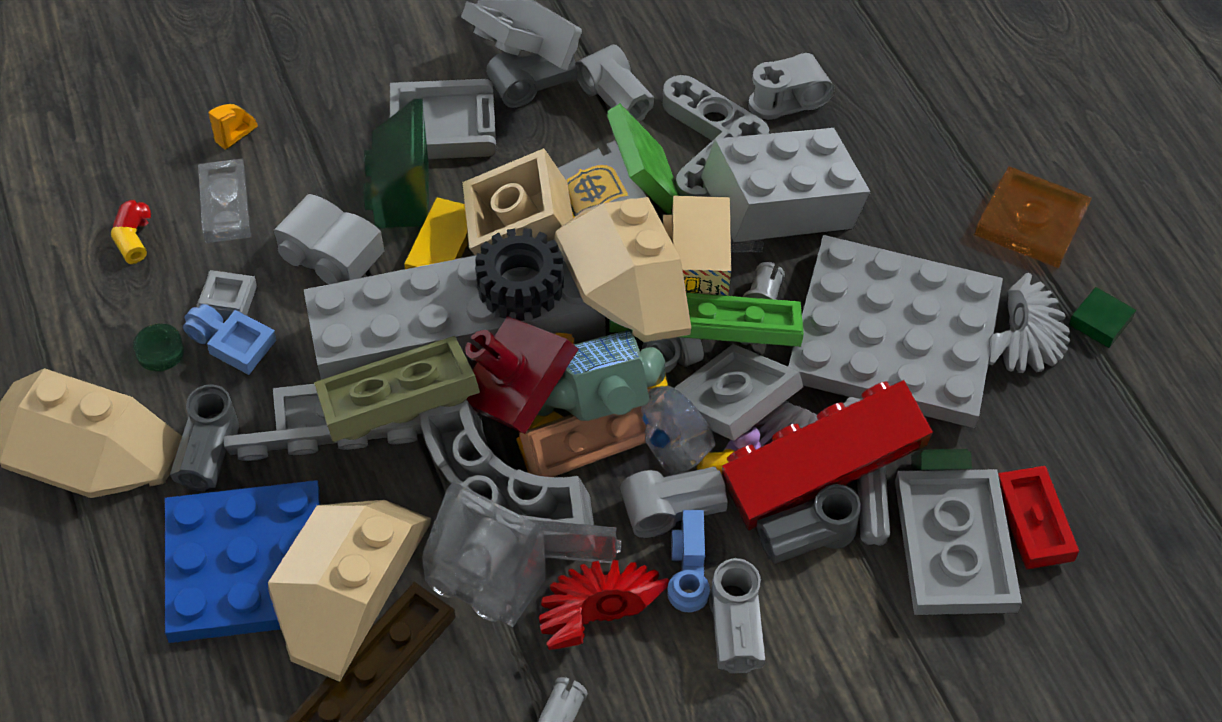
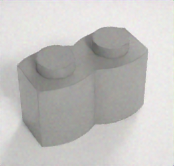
M307 194L274 229L278 252L281 257L293 266L302 265L314 269L316 274L328 284L361 278L385 251L381 231L375 225L358 215L343 212L328 200L312 194Z

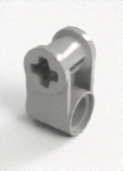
M801 53L779 61L764 62L757 65L753 71L752 80L755 85V91L750 95L748 107L752 114L766 120L776 119L783 115L804 110L817 109L831 99L834 93V85L816 58L809 53Z

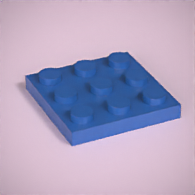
M318 480L165 498V634L169 643L281 629L269 594L268 582L316 506L321 505Z

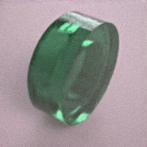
M159 323L143 328L136 335L133 342L134 352L139 364L150 371L168 370L177 365L184 355V345L179 331L168 324Z

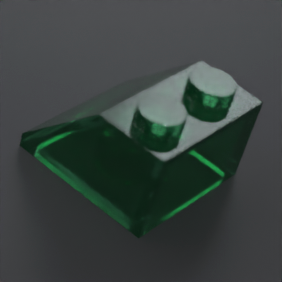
M423 98L413 99L372 132V150H364L365 176L372 177V183H364L363 185L365 210H373L374 222L377 228L421 227L429 214V157Z

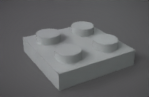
M732 344L665 394V398L670 411L735 441L802 389L803 383L799 371Z

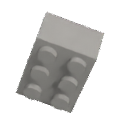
M834 128L715 138L701 175L711 197H730V236L733 242L853 229L870 193L867 184Z

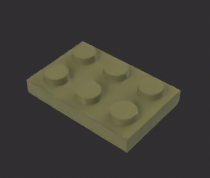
M455 336L314 382L333 442L342 439H358L367 435L371 429L392 422L405 423L415 419L421 412L439 406H456L464 402L469 396L480 393L475 374Z

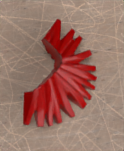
M618 560L612 561L607 575L603 574L599 561L591 562V568L581 564V574L572 568L569 569L568 574L570 578L560 575L558 577L560 583L553 582L550 585V590L555 595L542 598V607L550 610L539 616V623L542 624L540 630L542 634L553 635L546 642L547 648L553 650L583 644L585 636L583 625L588 624L590 621H612L614 619H621L624 616L639 614L668 587L670 580L668 578L657 580L659 577L658 571L653 569L647 572L646 565L636 569L637 563L631 562L620 575Z

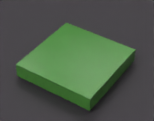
M620 103L607 111V117L628 175L667 215H672L673 196L680 195L676 189V182L664 150Z

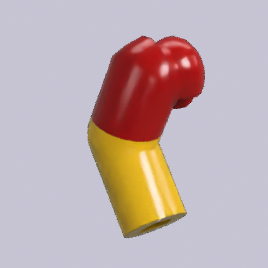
M135 200L126 201L119 206L111 230L113 241L125 261L129 264L141 262L146 257L147 251L137 236L136 231L137 227H144L148 224L145 218H151L149 206L143 202L137 203Z

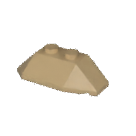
M648 197L602 203L585 209L555 231V241L584 303L614 323L633 330L632 335L643 342L690 335L691 322L681 258Z
M45 368L13 382L0 401L1 467L89 498L129 491L148 483L149 486L164 484L170 475L182 438L179 433L133 397Z
M387 500L316 506L268 582L269 594L286 641V648L291 662L339 682L341 681L431 522L430 517Z

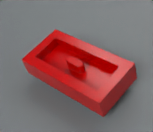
M1046 466L998 473L1005 514L1026 570L1074 562L1079 549Z

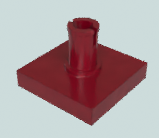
M507 316L495 336L488 330L477 331L471 336L472 340L483 347L481 350L469 342L466 344V355L471 360L477 362L473 372L480 393L469 396L466 400L474 411L525 434L579 349L566 338Z

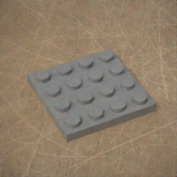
M823 235L802 313L804 331L801 347L793 346L788 367L800 372L804 386L857 399L862 398L861 394L878 383L887 381L892 386L904 380L924 416L975 428L980 414L990 356L989 338L994 333L1003 278Z

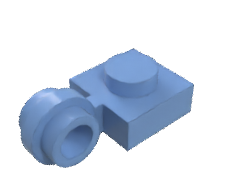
M201 304L198 308H191L185 315L186 323L183 325V329L191 339L200 344L207 343L210 355L248 375L276 342L275 330L237 310H234L224 323L222 316L214 308L206 304Z
M683 510L681 530H672L671 559L672 561H681V571L670 579L667 595L670 603L682 612L698 611L706 605L709 599L710 587L707 579L704 577V510ZM689 589V590H692V591H694V592H693V593H687V592H684L683 590Z

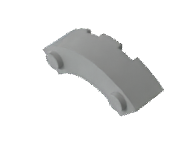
M467 400L456 406H439L419 414L423 435L434 461L458 493L486 520L502 530L536 542L555 545L596 543L590 494L579 476L544 477L519 469L516 471L506 465L490 450L484 435L482 420Z

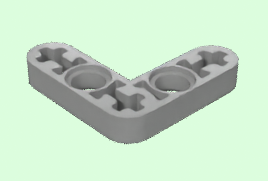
M684 75L673 76L664 84L662 101L664 110L712 140L678 172L676 189L680 196L711 197L701 175L715 138L769 134V127L759 117L692 77ZM710 112H719L726 119L714 122L706 119L704 115Z

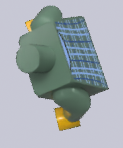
M631 330L574 344L579 350L529 429L551 414L555 407L567 410L581 421H590L611 414L623 415L630 412L633 408L646 405L649 402L648 389L654 390L655 397L663 396L665 398L669 388L665 374L663 354L654 347H647L640 351Z

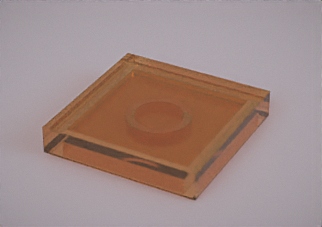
M1008 166L977 224L974 235L1059 268L1089 208L1092 198Z

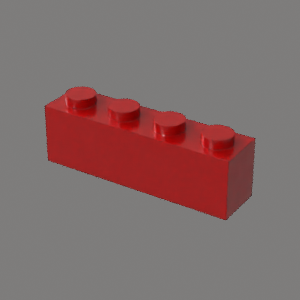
M902 380L892 386L887 381L878 383L861 394L862 400L847 407L842 402L836 403L822 410L816 416L817 421L803 428H800L799 424L789 425L776 432L772 436L773 442L756 450L753 445H748L731 453L726 458L728 463L722 465V477L748 531L757 527V520L814 500L818 492L828 485H846L927 446L933 431L906 382Z

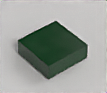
M1095 287L1073 313L1069 325L1110 348L1132 321L1136 309Z
M928 449L915 451L914 454H911L912 471L972 469L971 451H968V449Z

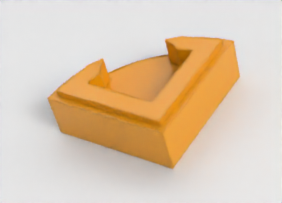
M234 104L221 105L208 112L215 142L225 150L258 126L252 115Z

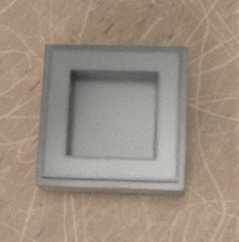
M210 270L196 307L198 308L201 304L209 305L222 316L223 320H227L234 310L247 316L257 288L255 276Z

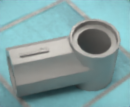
M612 44L576 62L578 68L577 80L581 88L589 96L598 94L610 108L621 103L638 122L643 120L648 111L653 108L654 96L631 73L629 62L624 52L617 45Z
M716 467L663 477L658 471H641L627 477L620 486L633 532L638 537L649 538L666 533L675 526L677 521H682L683 510H704V516L727 510L728 501L725 483L720 470H717Z
M734 558L721 563L714 572L709 594V606L713 612L718 669L726 670L729 673H749L751 670L762 668L765 664L758 596L761 578L754 565L744 559ZM730 585L737 586L746 594L739 597L732 596L726 593L723 588Z

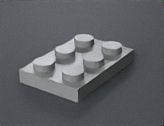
M997 469L898 471L895 487L914 615L1018 613L1022 601Z

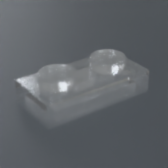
M243 159L198 164L202 231L205 243L251 238L246 170Z

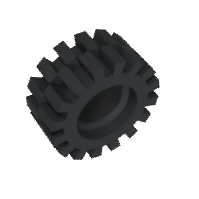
M515 228L507 229V238L503 239L498 232L492 236V245L486 241L481 245V254L477 253L475 258L477 289L481 302H486L487 309L490 312L494 313L499 308L501 318L506 319L511 312L516 313L517 320L525 321L524 313L531 312L533 319L541 316V307L549 312L554 308V300L560 301L562 288H564L563 256L561 251L558 252V245L554 240L547 243L546 234L539 232L536 238H533L532 229L524 228L523 235L516 236ZM517 267H527L538 272L536 276L525 281H511L502 277L506 271Z

